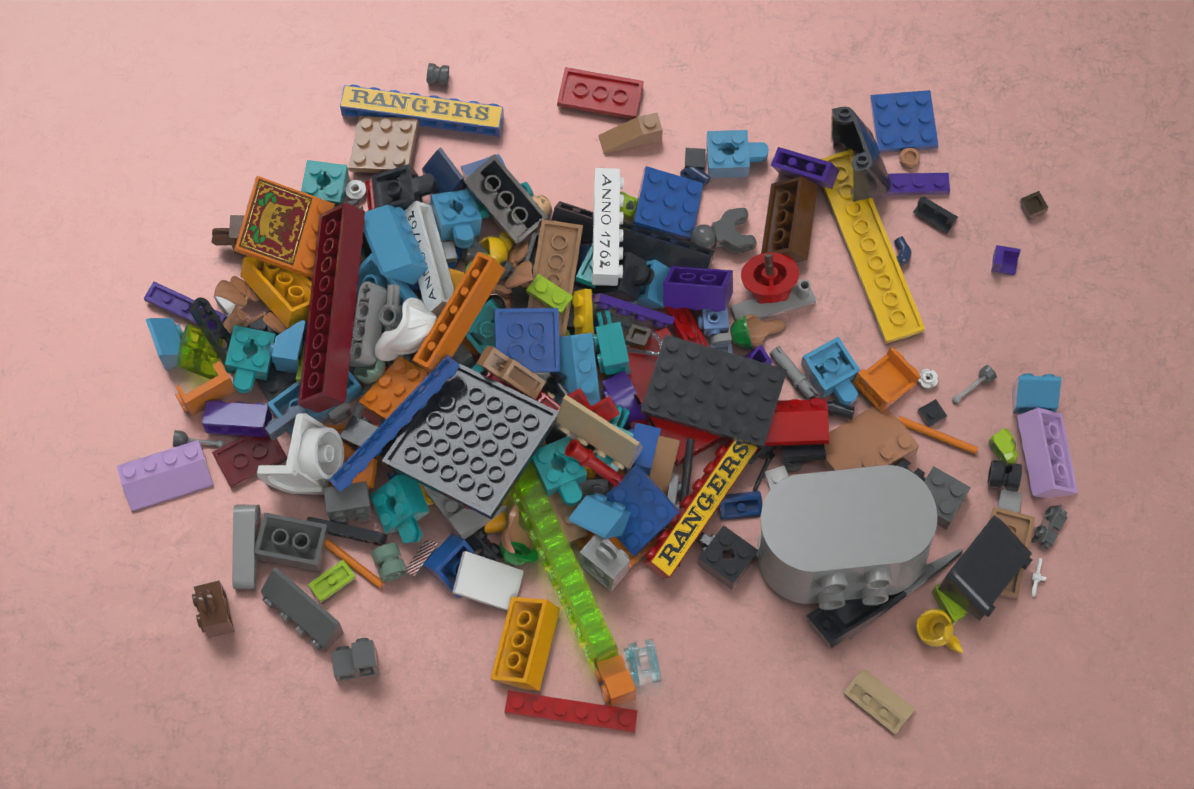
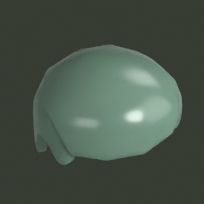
M377 358L372 366L356 367L354 377L365 384L375 383L384 374L386 369L385 361Z

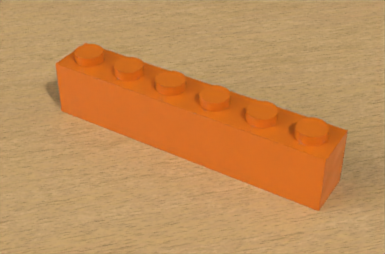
M479 251L413 358V361L425 371L431 373L447 355L452 358L505 271V268L494 258Z

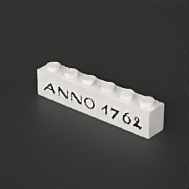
M595 168L592 285L617 286L618 278H622L623 265H619V260L623 259V247H619V242H623V230L619 229V224H623V212H619L620 207H623L624 195L620 194V189L624 187V177H620V169Z
M414 201L405 210V213L428 267L425 273L418 279L424 305L428 311L434 313L438 318L452 296L454 287L432 206Z

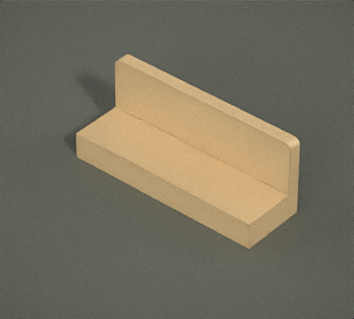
M863 669L844 691V694L894 734L900 730L915 711L910 704L866 669Z

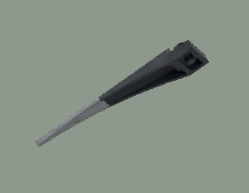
M958 549L925 565L922 574L913 585L900 593L888 595V601L882 604L865 605L862 602V598L845 600V605L838 609L823 610L817 608L806 615L807 621L830 648H833L845 639L854 637L959 557L963 551Z

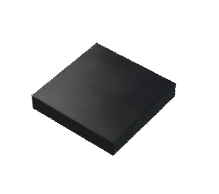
M824 444L781 445L783 462L826 460Z

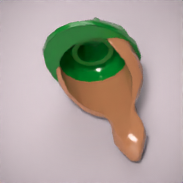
M743 314V316L737 318L732 323L730 333L732 341L737 346L751 350L763 344L768 334L780 332L785 328L786 324L778 319L764 322L756 315Z
M513 504L508 512L507 527L502 533L499 547L505 562L512 566H522L526 562L537 561L539 554L533 547L529 535L519 526V508L516 504Z

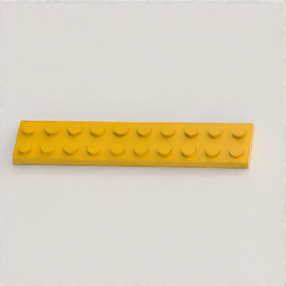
M850 149L821 158V160L833 163L840 170L833 188L823 187V190L884 342L888 344L925 332V326L873 199L868 198L853 202L851 197L854 175L852 159L855 155L853 150Z

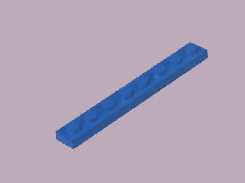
M447 355L338 469L329 481L340 492L344 488L349 487L354 477L366 469L373 457L378 456L382 452L383 447L397 436L398 431L404 425L410 423L413 415L426 406L430 397L441 390L442 385L448 378H452L456 374L460 365Z

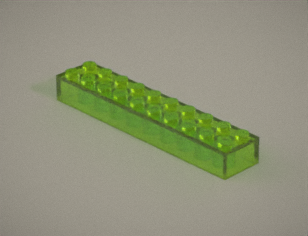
M530 462L511 490V492H514L512 494L513 501L518 506L519 511L522 510V521L526 530L531 529L530 538L535 549H540L538 552L543 567L549 568L547 570L548 577L552 586H557V597L561 606L566 605L567 607L565 608L567 619L570 625H575L574 630L578 643L584 644L583 653L588 664L592 663L594 668H597V662L617 656L618 647L538 475Z

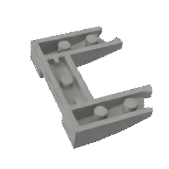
M420 484L460 538L465 540L492 521ZM501 506L493 519L506 511V506Z

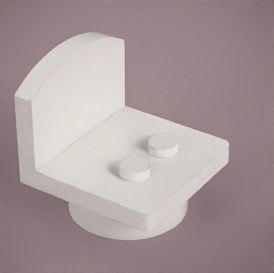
M298 413L295 418L286 465H259L257 476L269 486L290 494H324V488L328 487L329 479L343 465L344 447L342 439L335 429L326 427L306 413Z

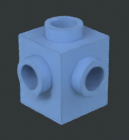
M727 307L725 311L720 312L702 309L701 316H698V327L702 329L703 335L711 337L715 334L728 333Z

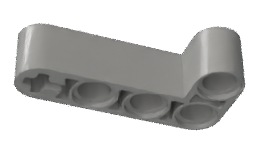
M368 281L360 286L350 349L351 357L349 360V366L369 367L377 359L375 356V346L380 339L382 330L379 312L383 305H386L387 291L384 287Z
M234 505L233 589H256L257 558L254 551L257 543V524L260 523V505Z

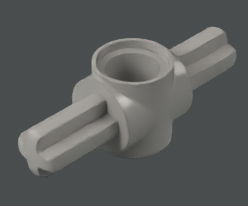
M388 285L387 305H383L379 312L382 326H386L385 331L395 330L402 319V306L399 305V285ZM392 311H393V313H394V318H393V320L391 319V313H392Z

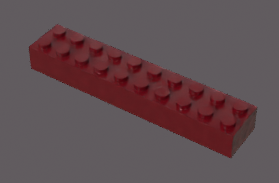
M346 202L319 216L298 399L299 406L316 413L345 403L347 395L346 387L349 376L348 368L351 357L350 349L353 338L352 331L355 319L354 312L357 300L356 293L359 281L358 274L361 262L365 211Z

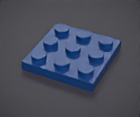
M930 90L870 95L875 141L880 153L902 151L910 147L916 150L938 148Z
M646 166L643 170L633 224L691 241V233L695 229L703 183Z
M558 308L494 309L495 348L510 359H514L533 373L560 372Z
M635 465L623 477L622 482H618L619 485L614 486L605 495L608 501L621 503L626 506V510L631 512L622 536H617V538L633 556H637L680 513L640 465Z

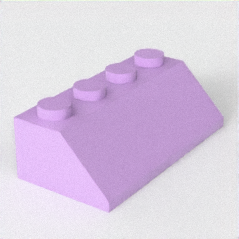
M1036 408L1018 415V429L1021 433L1022 449L1025 453L1026 469L1029 474L1030 490L1033 496L1053 498L1078 494L1062 414Z
M199 440L116 466L132 512L214 486Z

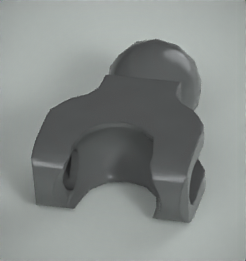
M746 208L729 209L722 215L719 221L712 222L711 226L701 224L691 233L693 244L708 249L713 246L715 248H724L733 254L748 252L757 246L753 235H741L735 229V226L747 221L749 214Z

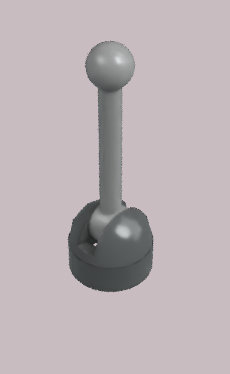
M986 364L979 371V379L961 394L955 395L952 401L958 404L961 398L979 383L992 382L997 378L994 370Z
M174 431L173 447L199 440L200 444L216 445L218 448L225 445L223 440L188 438L184 431Z

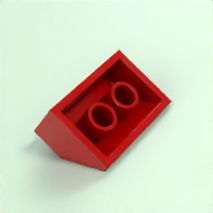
M827 399L778 400L765 446L829 444Z

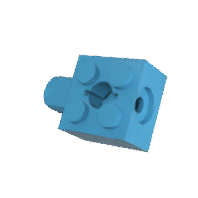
M748 130L707 131L708 175L711 178L749 177L750 163L765 162L767 160L768 145L765 142H748Z
M467 189L432 194L430 205L432 206L441 241L454 239L456 245L460 248L472 246L474 236L480 235L482 222L474 197Z
M839 336L802 357L801 366L822 399L834 393L842 405L849 406L856 401L858 391L852 382L861 370Z

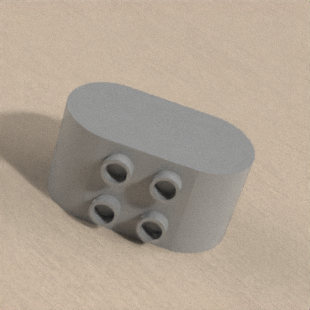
M894 465L807 473L786 477L772 487L762 506L761 533L757 545V561L761 574L767 584L782 597L802 604L819 603V608L823 610L838 609L845 605V600L862 598V602L865 605L882 604L888 601V595L900 593L913 585L925 568L937 527V508L933 495L927 485L916 474L908 469Z

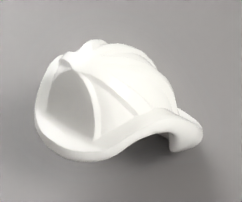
M408 298L403 303V315L399 326L395 330L385 331L376 343L375 356L379 360L391 361L399 356L418 352L438 319L434 313L428 311L421 300Z

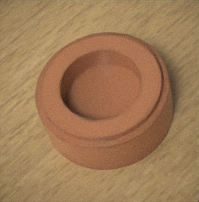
M910 147L901 151L899 162L904 168L913 169L919 164L920 154L916 149Z

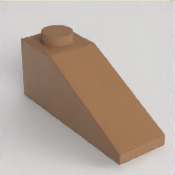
M656 112L636 117L599 134L598 137L603 154L662 141L663 130L658 113Z

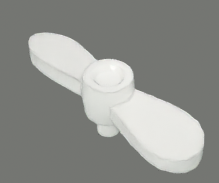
M1038 558L1036 572H1033L1032 581H1034L1032 588L1033 597L1036 596L1038 582L1040 580L1046 581V577L1041 576L1040 573L1042 558Z

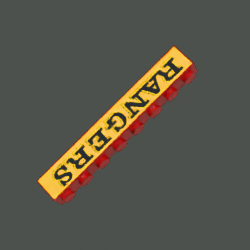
M728 439L724 445H721L716 450V457L713 462H709L705 466L702 478L695 481L692 485L693 491L681 501L680 513L670 522L666 530L664 529L657 536L658 542L646 552V559L642 564L661 579L671 577L758 447Z

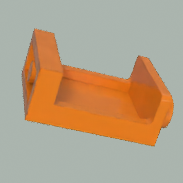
M892 347L884 357L867 370L862 369L858 372L853 384L880 412H883L914 388L921 375L915 367L911 366L904 359L900 352Z
M220 361L213 365L217 376L186 394L180 385L176 386L178 393L175 396L183 411H189L192 417L205 410L207 401L223 400L236 392L229 375Z

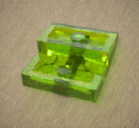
M187 324L179 347L177 367L205 378L213 379L217 376L213 365L218 362L219 357L202 330ZM219 338L218 343L223 347V339Z

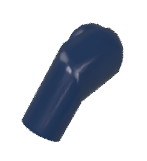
M697 167L684 168L680 172V176L698 180L704 185H707L711 180L709 175Z
M901 236L894 242L900 250L896 258L899 265L903 266L909 262L912 252L904 237Z

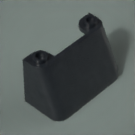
M850 107L833 108L831 116V142L833 147H836L838 144L843 146L845 151L852 149L857 152V155L852 159L854 175L851 197L853 202L887 194L890 191L891 181L873 133Z
M994 515L945 576L938 590L980 621L984 615L986 617L991 615L996 608L993 605L1017 572L1021 568L1027 569L1033 561L1030 558L1032 553L1008 526Z

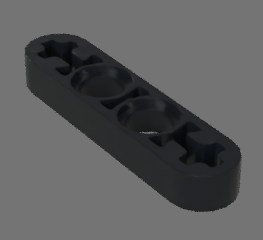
M199 297L190 304L189 311L225 366L226 352L229 349L231 335L223 326L222 321L209 301ZM197 306H202L203 309L198 310ZM207 321H212L215 324L216 329H209L207 326ZM219 338H222L226 341V348H223L219 345Z
M307 517L306 520L327 524V535L372 545H385L388 537L387 534L320 518Z

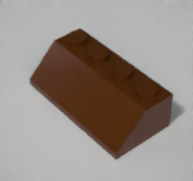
M803 176L771 183L761 254L769 252L784 254L792 258L796 263L808 260L818 189L817 184Z

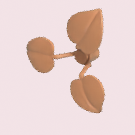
M528 239L516 246L508 254L507 261L512 264L515 270L505 283L507 289L529 287L530 284L528 282L534 280L532 263L529 260L517 266L518 262L522 261L527 254L529 248Z
M232 276L230 282L221 280L217 284L214 296L224 298L235 304L232 313L223 322V326L229 332H233L234 325L247 327L261 318L279 334L287 330L285 325L272 312L268 314L262 313L249 321L246 320L247 314L242 308L246 306L248 298L257 302L260 297L241 278Z

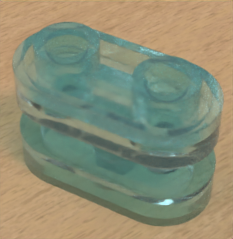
M653 639L644 640L645 647L637 648L636 642L627 643L628 648H624L626 661L631 662L632 669H629L635 686L644 685L645 677H651L653 683L661 681ZM647 655L649 668L642 669L639 657Z

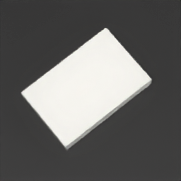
M464 551L453 594L508 612L511 597L518 596L524 571Z

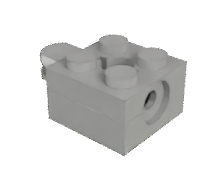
M595 534L580 551L578 565L612 592L628 573L630 560L628 559L629 556L623 550H618L608 538L605 539Z

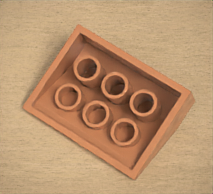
M873 406L829 432V444H824L826 460H822L828 471L882 465L897 466L904 458L908 459L915 455L919 445L909 430L888 408L880 412Z

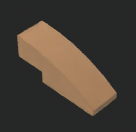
M486 346L476 363L498 379L534 400L546 383V381L520 363L510 359L491 346Z
M659 435L649 477L667 496L680 440Z

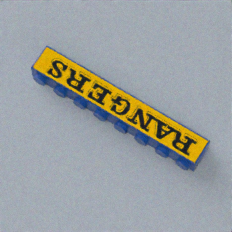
M355 84L350 86L344 85L340 102L342 116L357 118L359 116L418 119L419 126L495 137H500L504 119L503 107L494 103L489 105L480 104L477 101L466 102L460 101L457 98L444 99L436 95L422 96L414 92L407 94L397 90L385 91L377 87L363 88Z

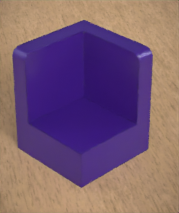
M996 245L993 252L991 272L1015 275L1021 249Z

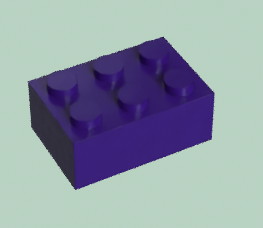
M672 266L663 282V306H670L673 309L683 307L692 310L709 309L713 312L725 311L733 294V270Z

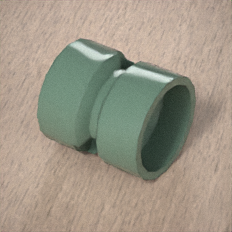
M397 543L382 545L371 552L375 565L379 566L377 570L382 582L396 580L408 572L403 559H399L401 553Z

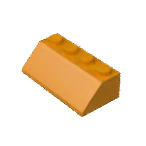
M249 256L243 258L240 276L287 329L301 320L306 321L308 319L312 283L307 277Z
M511 597L490 677L492 681L520 689L540 691L560 612L558 606L547 599Z

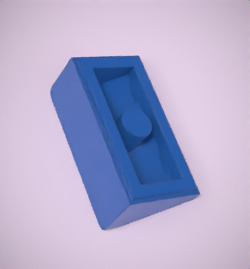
M752 491L727 494L719 505L721 520L761 515V492Z

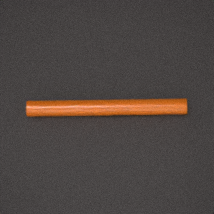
M902 416L898 418L909 429L976 455L977 446Z
M326 537L325 547L341 560H344L346 564L377 588L381 589L384 586L385 582H382L379 577Z

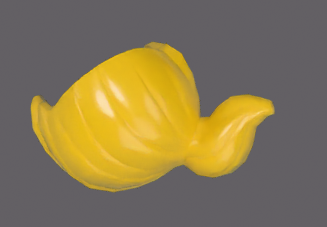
M503 232L500 233L499 238L487 236L479 242L483 245V248L487 249L488 256L494 258L499 264L507 260L508 252L512 249V242Z
M929 609L916 619V631L923 643L931 647L946 645L953 651L960 654L963 653L964 650L959 639L953 635L952 620L943 610Z

